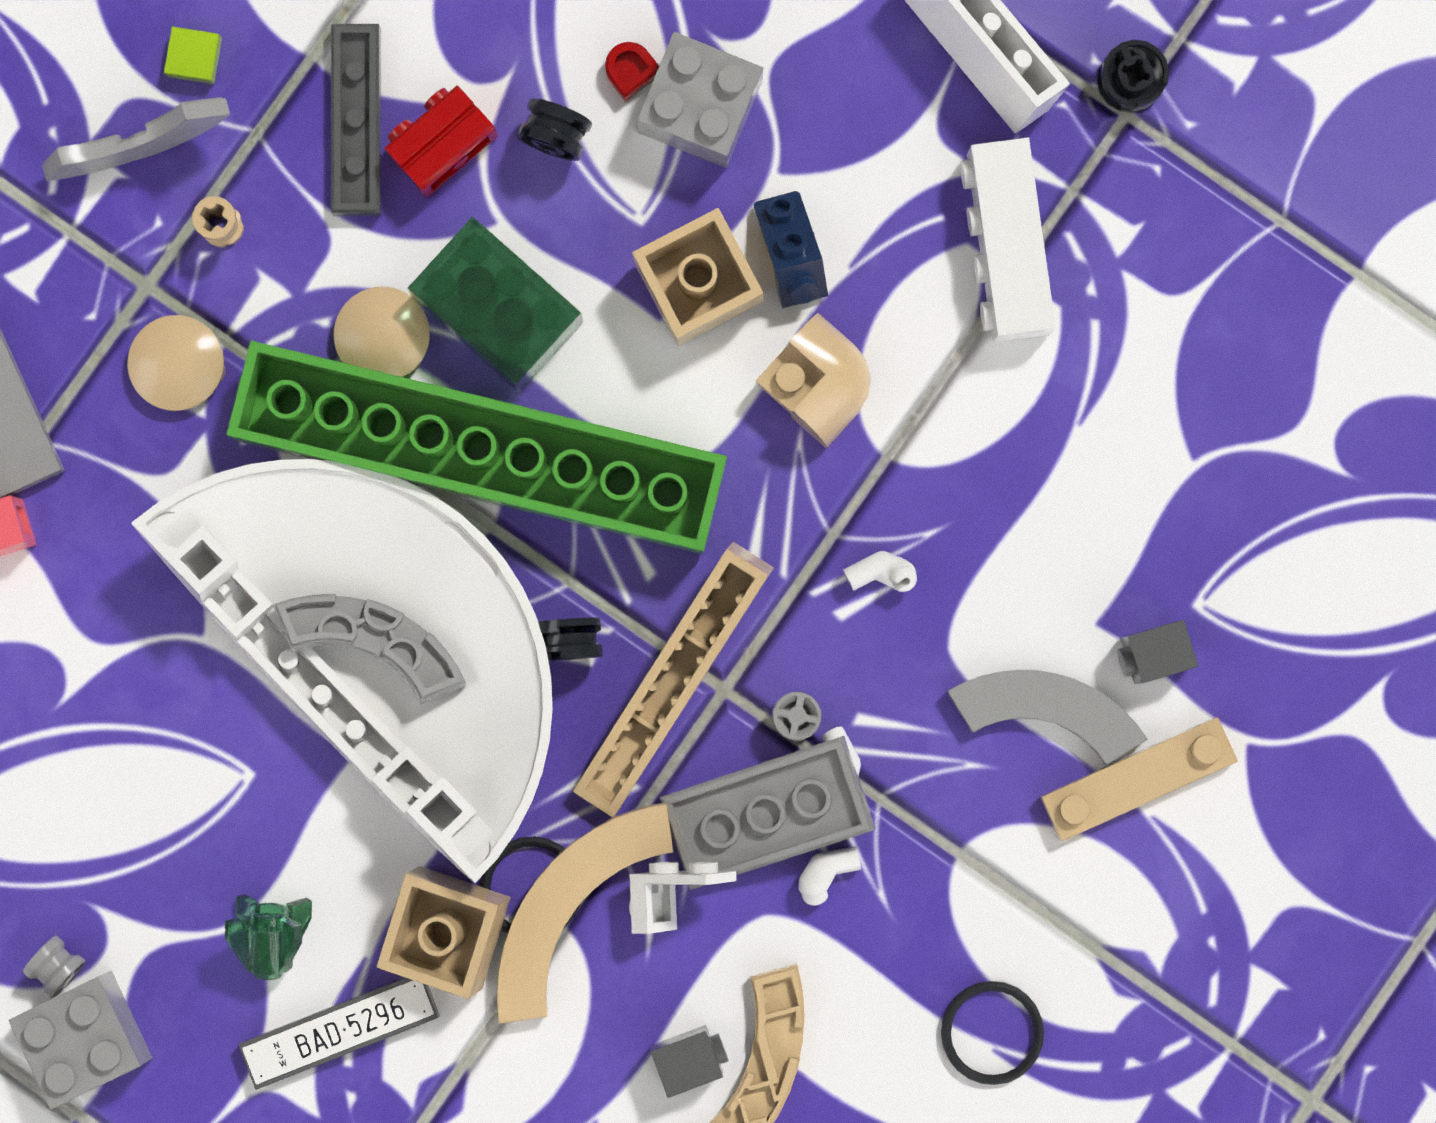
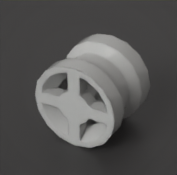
M791 692L782 696L776 702L772 711V721L775 729L782 736L791 740H803L811 737L817 731L821 722V710L812 696L803 692Z
M55 935L31 958L23 969V973L29 979L37 978L44 984V992L51 998H54L76 977L85 965L86 960L80 955H71L65 949V942Z

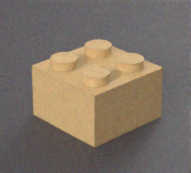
M719 208L632 252L633 262L677 346L763 303L764 293Z
M422 866L409 871L404 876L377 968L470 999L483 989L511 897Z

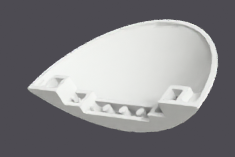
M317 459L275 460L248 464L219 472L185 486L159 501L131 523L133 527L267 678L412 826L472 882L476 883L506 848L517 832L532 803L543 773L549 747L553 709L551 673L545 642L536 614L522 585L506 560L485 535L452 507L408 481L333 461ZM336 594V596L362 600L370 599L388 605L404 613V616L436 637L459 667L466 681V686L420 704L409 684L395 669L367 652L331 645L315 646L291 652L274 611L273 604L308 595Z

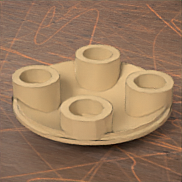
M390 287L369 288L354 295L340 310L334 326V344L337 354L343 363L400 377H405L418 370L430 341L429 323L421 306L410 295Z
M171 315L150 322L136 335L128 353V373L135 390L148 403L166 411H181L198 406L214 393L225 376L223 351L217 337L205 324L187 316Z

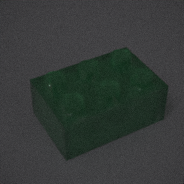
M473 216L407 287L412 298L518 393L526 387L583 324L582 313Z

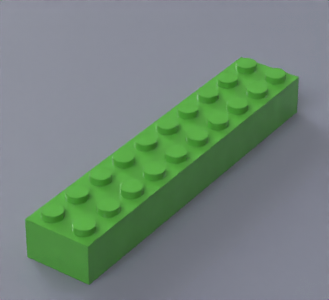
M250 340L226 434L238 442L308 459L333 461L397 477L414 485L702 555L705 553L727 463V456L252 340Z

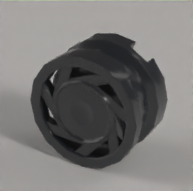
M1130 40L1120 43L1109 52L1098 69L1097 86L1100 96L1107 105L1119 112L1135 113L1147 109L1156 102L1168 84L1169 67L1167 60L1159 48L1147 41Z
M529 99L527 108L532 114L528 116L526 123L520 124L516 134L517 139L545 154L564 160L579 161L583 151V146L580 143L585 133L590 131L592 122L582 114L557 103L543 99Z
M600 618L538 621L545 642L548 661L603 657L602 644L597 643V632L601 631ZM574 628V632H560V629Z

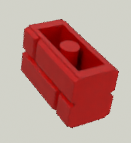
M458 85L449 92L446 88H442L434 93L424 104V108L427 111L414 123L409 119L404 120L388 135L390 143L385 147L386 152L426 199L498 137L494 125Z

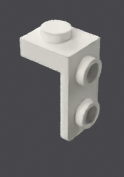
M678 862L649 863V872L630 874L631 900L629 911L632 922V934H651L677 930L675 885H711L736 881V871H718V862L688 863L689 871H679Z

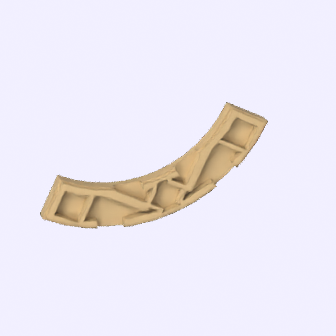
M667 802L628 811L593 828L569 844L537 877L520 904L503 947L497 989L499 1024L548 1016L547 982L551 958L564 926L588 894L603 881L636 862L653 856L673 853Z
M797 963L750 976L756 1013L751 1053L737 1088L725 1106L709 1123H774L779 1116L791 1091L798 1070L803 1043L804 1000Z

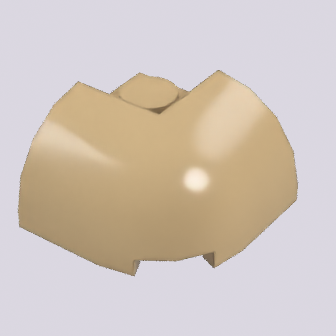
M817 313L793 336L784 350L758 377L756 384L791 414L792 419L827 449L861 410L869 395L871 376L867 361L858 348L821 314Z

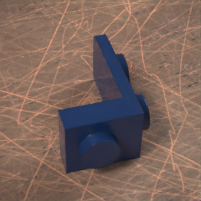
M793 191L756 201L754 203L755 214L772 262L777 293L782 309L829 296L823 258L800 193Z

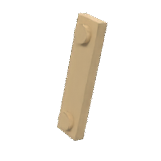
M1214 717L1040 796V799L1059 840L1064 841L1238 762L1219 718Z

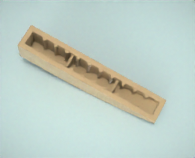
M732 542L573 790L575 794L612 818L615 817L774 567L737 543Z

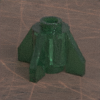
M246 894L236 896L237 917L225 921L226 942L244 969L253 973L254 977L261 980L280 978L283 973L293 967V959L302 945V937L312 919V900L303 898L286 903V906L278 903L259 904V901Z

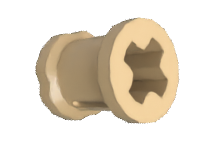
M218 196L207 197L201 200L194 208L192 214L193 225L196 231L211 245L223 248L227 245L236 244L242 237L244 225L241 215L226 199ZM213 216L220 219L224 217L228 222L222 228L220 226L213 227L210 224V220Z

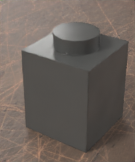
M1184 620L1120 638L1123 648L1117 649L1119 663L1125 677L1132 676L1134 684L1149 682L1199 667Z
M706 1025L651 1045L650 1051L667 1098L723 1078L721 1064L729 1061L719 1033L710 1036Z

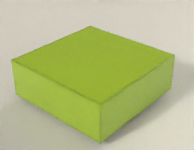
M172 26L164 74L170 78L214 84L222 43L220 34Z

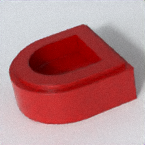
M623 42L616 45L610 50L605 61L606 76L624 102L653 82L659 68L658 63L647 49L635 42Z

